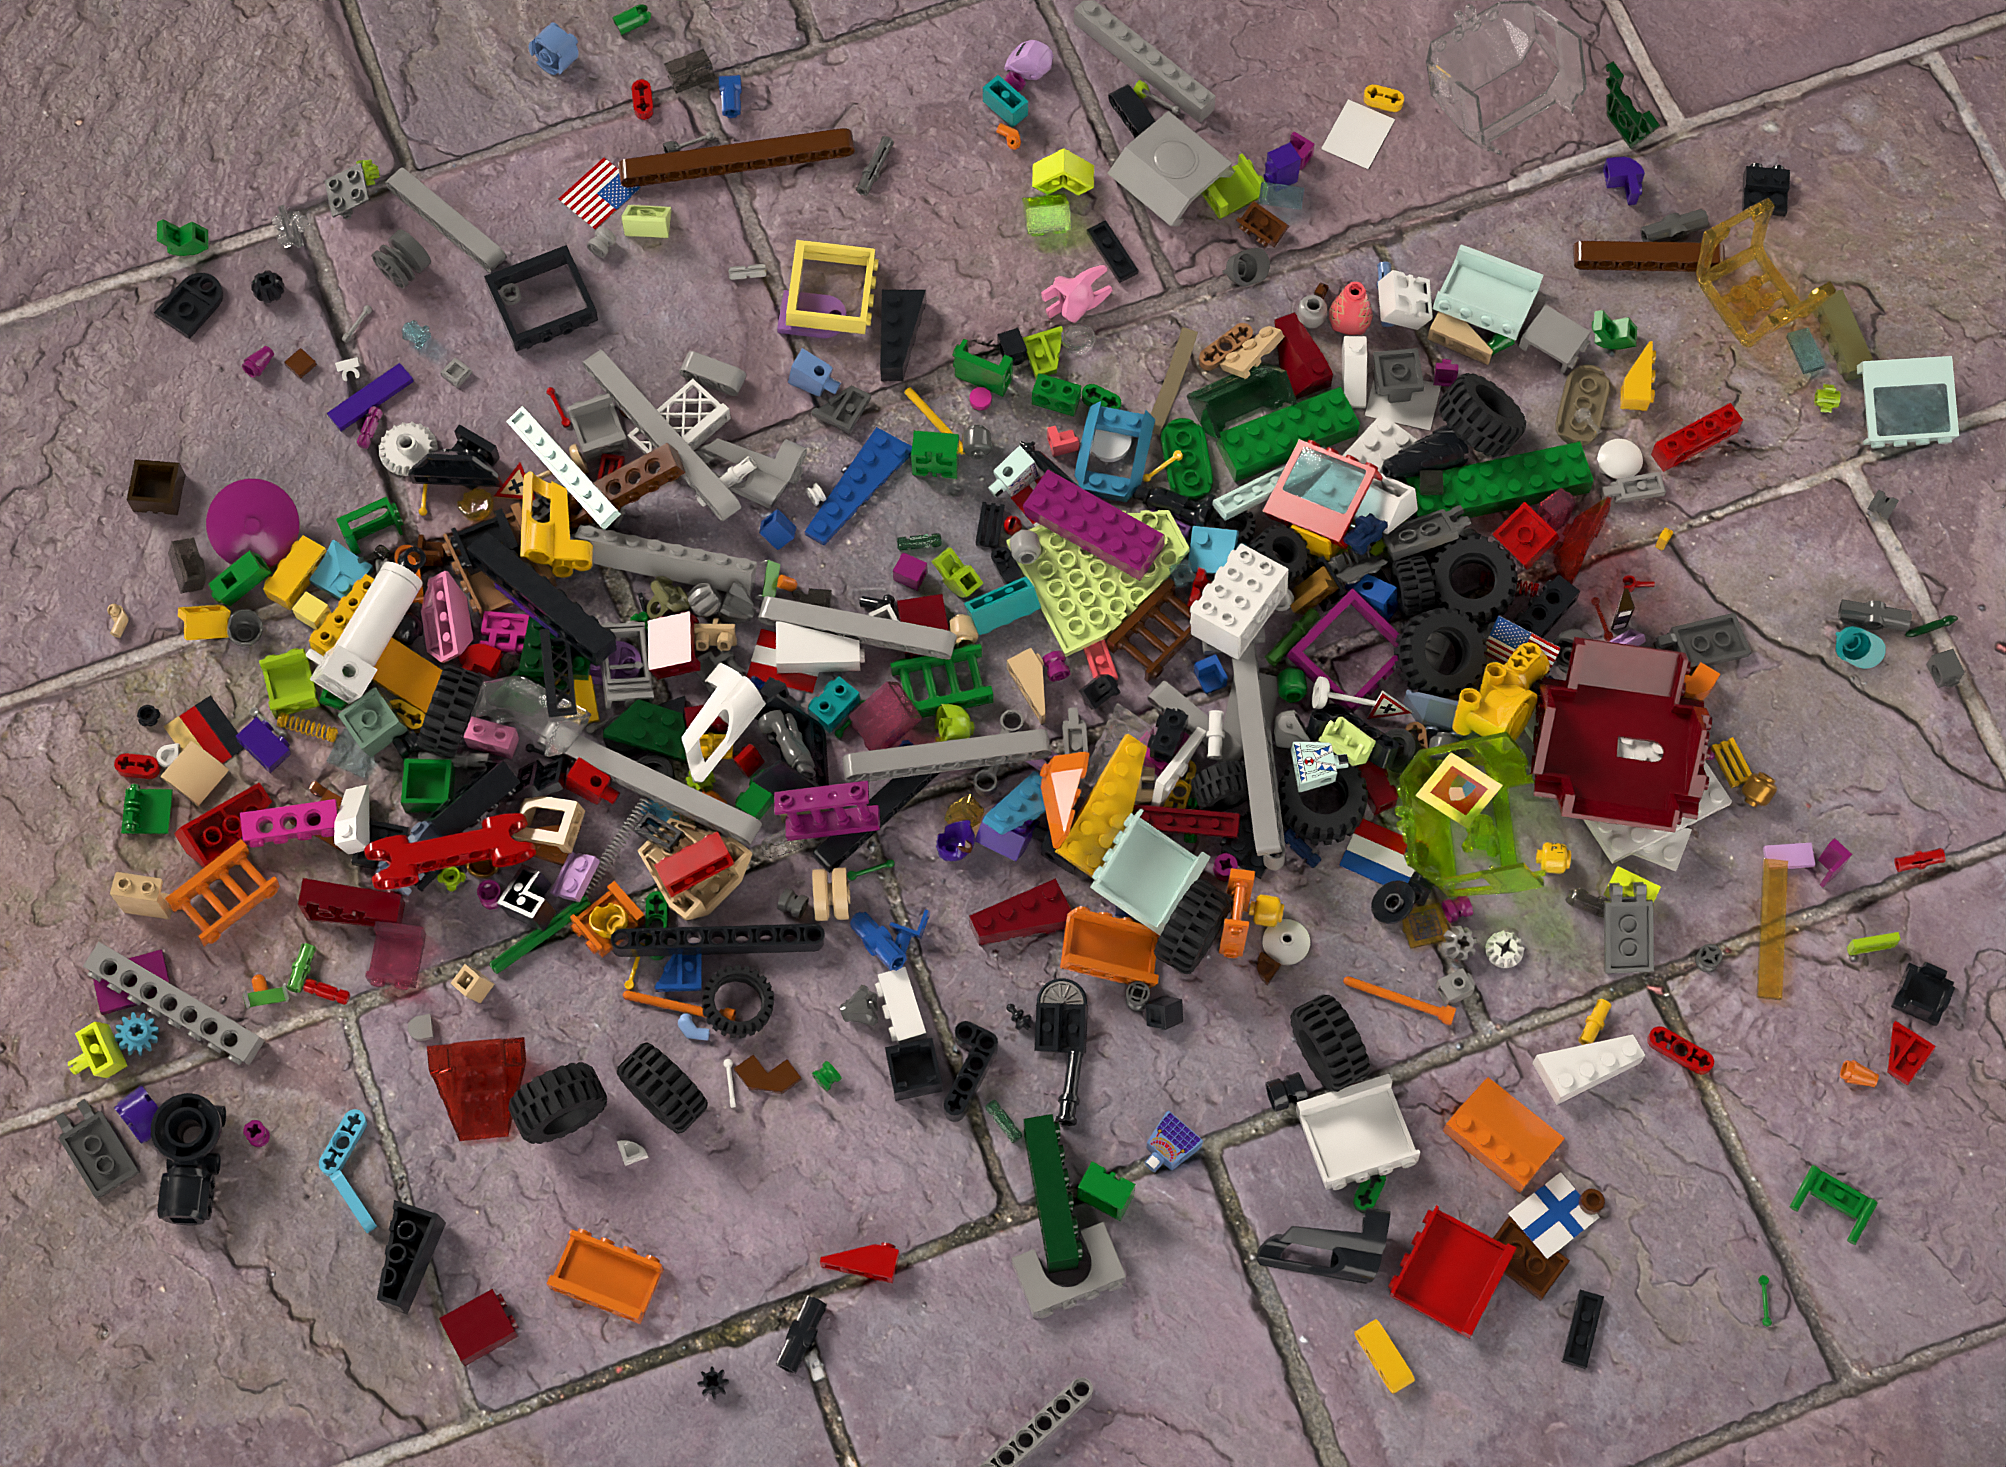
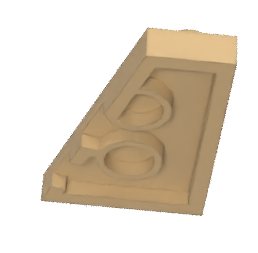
M1271 326L1262 328L1259 334L1245 341L1239 349L1229 353L1219 363L1222 370L1247 379L1250 376L1249 370L1253 366L1258 367L1262 362L1260 358L1265 354H1269L1284 338V335L1280 329Z

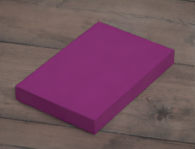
M162 949L128 958L170 983ZM112 965L109 968V975H113L117 971V965ZM137 976L130 978L128 987H133L137 983ZM103 978L100 982L93 979L99 1010L102 1015L137 1006V1004L127 999L129 994L122 990L119 994L107 987L109 982ZM157 988L149 991L148 999H152L157 995Z

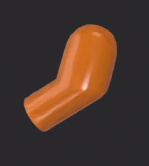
M1000 123L996 133L1006 137L1007 145L1010 149H1018L1021 145L1019 132Z

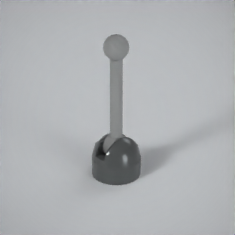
M708 132L705 136L680 145L675 141H668L663 143V149L665 153L678 152L684 147L701 141H711L714 139V134Z

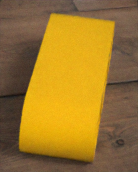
M1377 1319L1354 1331L1358 1343L1392 1394L1415 1381L1411 1370Z

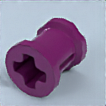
M252 1120L244 1126L243 1134L252 1146L263 1147L269 1142V1130L263 1126L261 1121Z

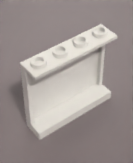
M1389 1074L1348 1086L1338 1092L1332 1091L1297 1102L1296 1113L1326 1190L1332 1188L1333 1190H1339L1346 1187L1347 1183L1354 1181L1361 1183L1370 1179L1372 1175H1386L1391 1173L1394 1168L1401 1166L1409 1168L1419 1160L1420 1151L1414 1147L1391 1089L1392 1080Z

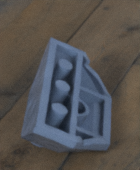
M1411 690L1406 691L1403 703L1412 710L1411 715L1416 722L1424 725L1427 733L1437 735L1438 732H1447L1454 734L1457 740H1468L1477 735L1474 731L1469 735H1460L1453 730L1452 724L1458 701Z

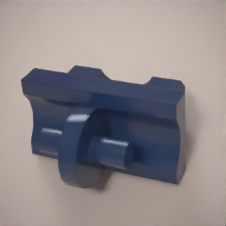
M1369 513L1366 517L1359 516L1355 520L1356 526L1343 537V541L1352 547L1353 552L1363 555L1368 551L1367 546L1371 542H1378L1383 537L1382 532L1388 528V522L1379 520L1372 513Z

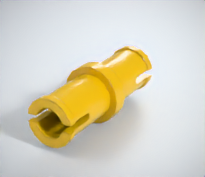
M1604 999L1597 1000L1591 1015L1587 1016L1585 1020L1586 1026L1578 1039L1579 1043L1582 1045L1594 1043L1599 1030H1603L1605 1026L1604 1020L1612 1007L1610 1002Z

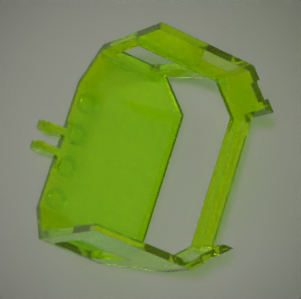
M1507 732L1419 750L1399 777L1400 785L1397 786L1399 798L1402 799L1403 806L1396 807L1395 814L1402 819L1396 823L1397 828L1403 831V839L1405 844H1407L1408 852L1405 853L1406 863L1417 874L1449 898L1510 894L1544 887V879L1541 877L1546 876L1547 871L1545 869L1532 872L1524 862L1517 863L1508 788L1534 783V778L1532 774L1527 775L1525 765H1528L1529 762L1525 752ZM1468 748L1474 757H1464L1461 759L1472 766H1484L1486 775L1503 785L1499 789L1498 794L1492 799L1501 867L1495 868L1491 865L1487 870L1457 875L1450 817L1415 795L1445 760H1434L1431 755ZM1484 878L1490 884L1489 886L1456 889L1457 883Z

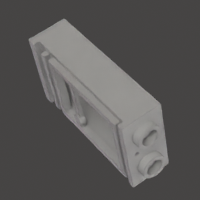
M628 621L618 624L614 622L600 624L605 629H610L616 638L639 637L642 663L637 661L635 664L609 665V660L606 658L600 663L606 710L611 708L612 701H624L625 707H630L638 699H646L648 703L653 704L654 694L651 673L648 667L645 622ZM643 668L644 677L611 679L610 669Z

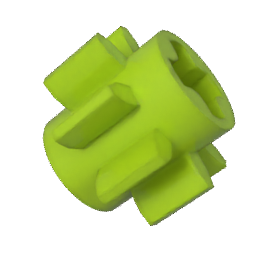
M371 159L356 161V164L362 163L366 185H375L374 180L380 177L378 166L373 164Z
M1823 384V389H1817L1815 392L1814 405L1819 406L1820 412L1832 413V408L1839 407L1841 393L1836 391L1834 385Z
M689 770V777L685 778L689 787L700 792L703 790L707 792L713 789L712 783L716 782L713 771L710 772L703 782L694 783Z

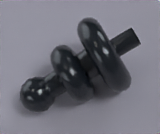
M1008 1004L1006 1009L1013 1014L1011 1020L1013 1022L1018 1021L1015 1028L1020 1030L1025 1027L1029 1030L1031 1027L1028 1023L1031 1021L1032 1016L1028 1014L1023 1017L1024 1011L1022 1009L1017 1011L1014 1004Z

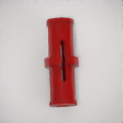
M1938 848L1926 852L1919 850L1915 851L1912 855L1896 857L1894 863L1896 870L1902 872L1915 868L1921 870L1925 869L1928 865L1944 863L1946 858L1944 850Z

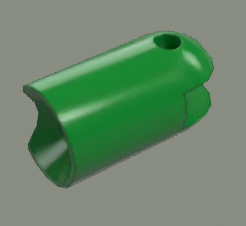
M636 5L612 17L621 36L650 21L651 12L647 11L648 7L646 5Z

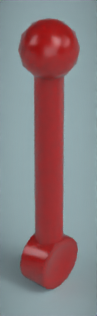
M552 387L547 388L546 393L551 396L562 419V426L565 428L571 425L570 420L565 417L555 396V389Z

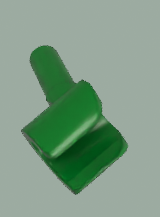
M646 612L635 613L630 618V621L645 622V631L648 634V614Z

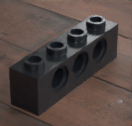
M1560 575L1554 580L1549 579L1545 583L1540 596L1536 594L1528 603L1530 607L1525 612L1521 610L1517 614L1514 624L1543 639L1577 601L1580 594L1579 589ZM1553 599L1557 604H1551L1547 600ZM1533 615L1541 616L1542 620L1535 619Z

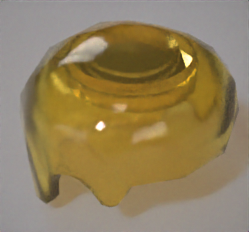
M474 489L470 492H465L463 499L457 501V506L465 518L470 521L479 522L485 520L494 508V500L491 494L484 489Z

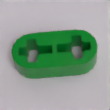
M1088 384L1082 389V401L1085 405L1090 407L1101 401V406L1107 407L1108 404L1115 402V406H1111V408L1121 410V399L1117 394L1096 384ZM1095 393V396L1088 398V394Z
M1379 1175L1378 1180L1381 1183L1376 1182L1373 1189L1369 1187L1371 1179L1360 1183L1353 1199V1205L1357 1211L1366 1213V1207L1374 1208L1385 1185L1386 1175ZM1366 1192L1370 1193L1368 1201L1371 1204L1361 1206V1200L1358 1197L1363 1198Z

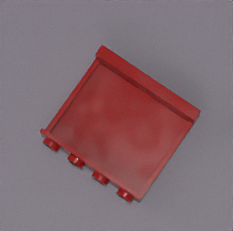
M1436 1205L1433 1211L1430 1209L1427 1211L1422 1223L1426 1224L1422 1233L1416 1232L1411 1242L1414 1245L1411 1254L1405 1253L1399 1265L1403 1267L1400 1275L1394 1274L1388 1288L1392 1289L1390 1297L1470 1339L1508 1267L1516 1247L1509 1243L1504 1245L1440 1211L1439 1206Z

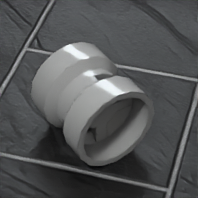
M598 227L594 233L595 237L590 239L587 248L594 255L604 258L609 252V246H612L616 241V236L607 228Z

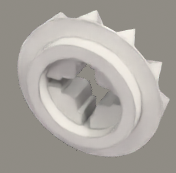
M1503 930L1494 933L1488 939L1485 951L1487 958L1495 966L1511 968L1521 961L1524 947L1521 939L1515 936L1514 932L1509 933ZM1509 942V948H1508V949H1509L1511 952H1508V951H1507V952H1506L1505 954H1503V956L1501 957L1500 955H1501V949H1502V948L1499 947V945H1500V946H1504L1505 943Z

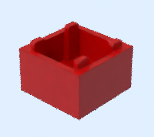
M1525 502L1492 534L1494 539L1503 548H1506L1526 570L1560 538L1557 532Z

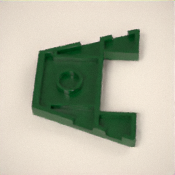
M1613 61L1606 65V71L1610 72V77L1606 79V86L1610 90V94L1606 95L1607 117L1629 148H1632L1657 130L1660 124L1650 111L1642 114L1633 107L1631 98L1621 90L1624 75Z

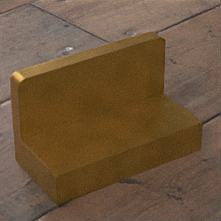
M1321 567L1291 590L1294 602L1290 607L1294 613L1305 615L1309 608H1314L1339 589L1326 567Z

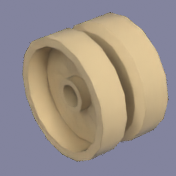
M846 867L833 869L832 883H828V874L825 869H813L815 920L828 921L830 906L834 907V916L837 920L849 919L851 898Z

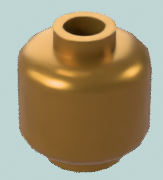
M1761 771L1758 774H1751L1741 790L1743 795L1746 796L1744 801L1757 808L1758 804L1767 806L1777 792L1776 780Z

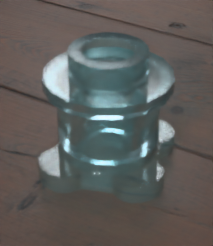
M415 320L405 323L401 331L403 334L402 338L415 343L417 350H420L431 336L429 327L427 325L421 327Z
M1183 560L1181 564H1172L1169 571L1172 574L1168 578L1174 581L1175 587L1183 588L1189 582L1195 580L1196 575L1191 570L1190 561Z

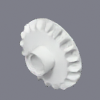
M412 421L407 424L402 422L399 426L394 425L390 431L386 430V434L384 437H381L379 445V456L383 465L392 473L401 476H409V470L424 456L432 451H438L436 438L429 428L424 427L421 423L415 424ZM411 444L410 447L403 448L405 445Z

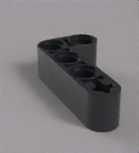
M1327 704L1322 709H1316L1311 712L1306 734L1310 739L1318 741L1330 720L1335 723L1338 717H1343L1376 741L1368 758L1370 762L1384 769L1394 766L1399 744L1390 736L1339 704Z
M962 1021L955 1027V1042L959 1047L969 1051V1054L944 1101V1114L952 1122H958L966 1115L998 1051V1038L996 1035L969 1021ZM963 1031H969L972 1036L968 1039H963L959 1034ZM985 1041H990L994 1046L990 1049H984L981 1047V1044ZM974 1062H980L983 1067L980 1070H973L970 1065ZM963 1083H969L972 1088L969 1091H962L959 1086ZM958 1097L960 1099L959 1109H955L952 1112L951 1107H955Z

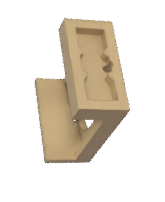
M546 796L525 798L520 805V813L526 816L528 825L518 833L513 834L512 837L519 842L527 841L558 846L564 853L572 854L585 813L582 806L577 801ZM536 808L565 812L559 832L530 828Z

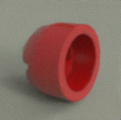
M1009 516L1004 521V531L1008 535L1013 536L1016 532L1022 530V522L1016 516ZM1015 521L1013 529L1009 528L1011 522Z

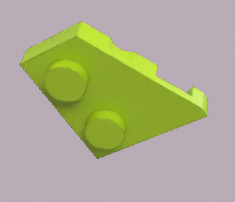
M1062 326L1023 337L1027 348V358L1036 379L1039 373L1047 376L1057 373L1063 334Z

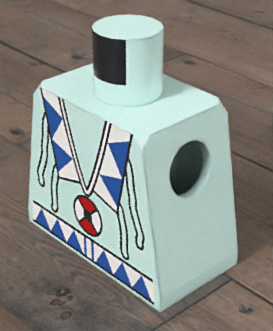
M1021 446L1017 447L994 470L997 480L988 489L996 498L1005 490L1010 496H1014L1040 476L1035 461Z
M1293 742L1291 754L1298 792L1335 782L1337 776L1336 769L1348 768L1349 766L1347 754L1333 755L1331 743Z

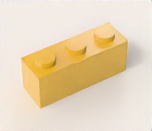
M302 535L299 541L294 542L288 556L279 562L273 576L268 577L265 581L263 590L267 598L290 611L309 586V579L326 554V548Z

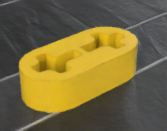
M1372 84L1365 88L1363 100L1370 107L1389 112H1398L1403 107L1404 96L1398 90ZM1372 93L1376 94L1374 98L1370 97ZM1393 99H1397L1395 104L1391 103Z
M391 700L390 703L393 708L398 709L400 707L404 715L400 713L398 715L409 731L413 729L415 733H420L425 714L403 700ZM411 717V718H413V719H415V720H417L418 718H420L421 723H420V724L416 723V724L413 726L412 720L409 719V718Z

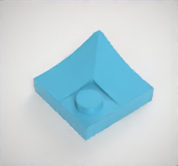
M1193 526L1187 571L1196 573L1198 567L1204 568L1207 574H1216L1219 567H1224L1228 562L1227 558L1233 549L1236 550L1239 531Z
M333 539L309 581L319 589L341 600L342 597L350 593L358 579L361 580L365 574L370 576L374 568L371 564L362 560Z

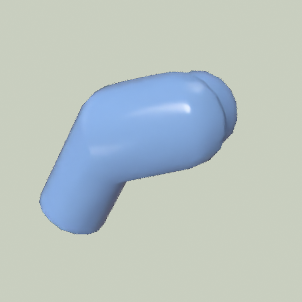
M686 1013L680 1016L678 1027L686 1038L709 1040L710 1029L697 1028L690 1014Z

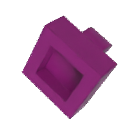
M1442 359V363H1436L1433 385L1450 387L1457 379L1458 364H1451L1450 359Z

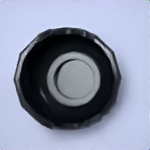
M407 611L392 638L403 645L413 644L417 637L423 635L422 621L417 615Z

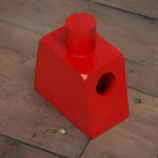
M578 757L566 776L567 790L596 805L602 799L614 804L620 795V792L610 787V776Z

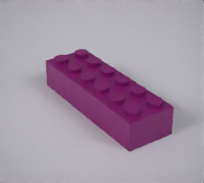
M1050 470L1045 472L1023 504L1025 516L1139 581L1142 580L1165 545L1164 534Z

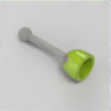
M1138 80L1133 90L1140 99L1149 97L1172 110L1173 114L1178 115L1181 110L1178 106H1172L1149 93L1150 88L1145 82Z

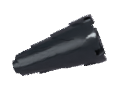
M1444 425L1432 431V434L1385 459L1381 470L1385 477L1398 479L1465 466L1468 458L1464 459V454L1469 453L1468 445L1461 438H1458L1453 430Z

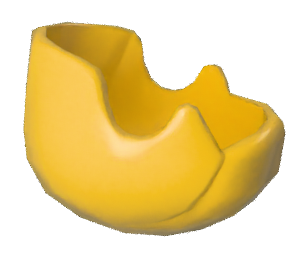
M609 903L606 907L596 906L589 916V924L599 936L610 939L614 931L627 928L628 914L622 906Z

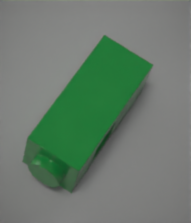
M249 550L208 585L213 591L211 595L215 601L232 606L272 572L261 555Z

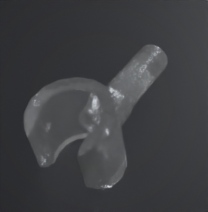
M1581 408L1574 413L1578 423L1586 421L1597 435L1602 432L1591 418L1588 408Z

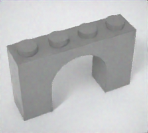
M1104 1222L1080 1231V1238L1089 1257L1091 1270L1087 1278L1076 1286L1061 1287L1052 1283L1046 1277L1035 1249L1011 1258V1264L1033 1318L1038 1316L1040 1319L1049 1317L1054 1314L1053 1310L1061 1307L1063 1310L1069 1309L1077 1305L1076 1301L1083 1298L1086 1301L1098 1297L1101 1291L1108 1289L1111 1292L1123 1286L1122 1283L1125 1282L1126 1275Z

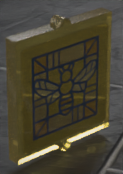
M1440 902L1413 908L1410 914L1402 920L1404 927L1402 932L1406 934L1410 949L1446 941L1443 935L1448 930L1446 925L1447 918H1444Z

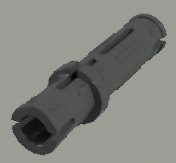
M882 136L868 166L863 169V176L856 187V191L860 195L867 196L873 183L878 180L879 171L891 147L894 145V141L890 137Z

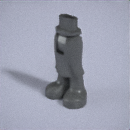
M774 710L760 717L757 724L759 730L764 734L776 733V740L787 763L807 778H813L816 775L814 771L815 765L809 750L803 742L802 733L798 730V723L791 713L783 715L781 710Z

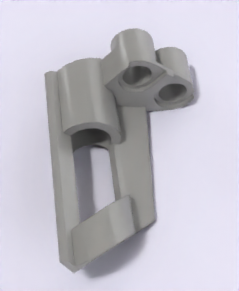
M717 438L694 452L705 464L717 456L739 464L747 456H750L755 461L757 468L748 474L745 482L735 483L728 489L771 509L788 483L795 485L800 479L803 471V466L801 465L807 455V448L786 439L774 459ZM714 473L718 478L721 477V475Z

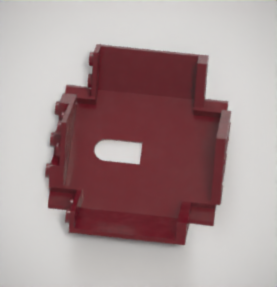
M1574 637L1566 680L1543 677L1542 684L1539 686L1541 696H1537L1535 707L1536 723H1538V726H1534L1533 751L1536 753V756L1532 755L1530 774H1535L1533 796L1557 799L1560 813L1563 817L1675 833L1677 825H1681L1682 817L1697 820L1699 802L1702 799L1703 791L1707 790L1709 786V776L1706 775L1704 764L1705 760H1709L1711 754V747L1708 746L1709 731L1712 727V717H1710L1707 708H1704V700L1683 698L1686 691L1684 678L1685 675H1689L1691 662L1688 661L1686 653ZM1618 737L1657 743L1663 750V757L1656 762L1617 757Z

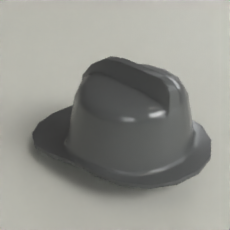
M1261 248L1243 250L1228 259L1223 273L1227 274L1232 282L1237 283L1241 287L1259 283L1269 273L1270 260L1268 254Z

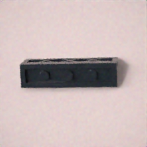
M540 629L549 718L577 715L570 644L561 637L550 638L549 629ZM565 645L566 647L560 654L552 650V646ZM559 662L567 666L561 673L554 669ZM561 680L569 684L564 691L555 687ZM563 699L571 703V707L557 708V705Z

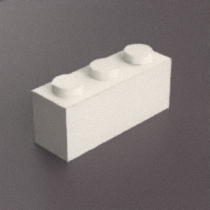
M902 967L897 971L892 970L878 974L879 983H876L875 987L878 997H883L885 1005H882L885 1019H890L892 1027L889 1028L892 1042L897 1041L899 1045L927 1039L906 967Z

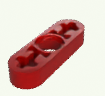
M1654 1027L1648 1034L1647 1042L1652 1049L1697 1074H1707L1714 1066V1058L1711 1053L1665 1027ZM1660 1033L1663 1035V1041L1657 1043L1655 1036ZM1672 1039V1040H1674V1041H1673V1043L1671 1044V1046L1669 1047V1050H1668L1666 1047H1667L1668 1043L1670 1042V1040ZM1679 1044L1685 1046L1687 1055L1678 1056L1674 1051V1047ZM1692 1052H1695V1055L1693 1056L1694 1058H1692L1691 1062L1688 1061ZM1705 1058L1706 1065L1700 1067L1698 1060Z

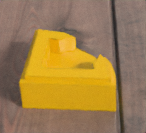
M1665 527L1655 547L1661 551L1662 549L1664 550L1674 532Z

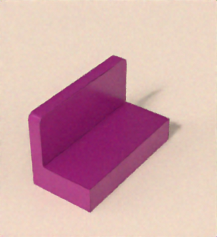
M1835 838L1827 845L1818 859L1829 870L1820 883L1822 888L1843 869L1852 856V853Z

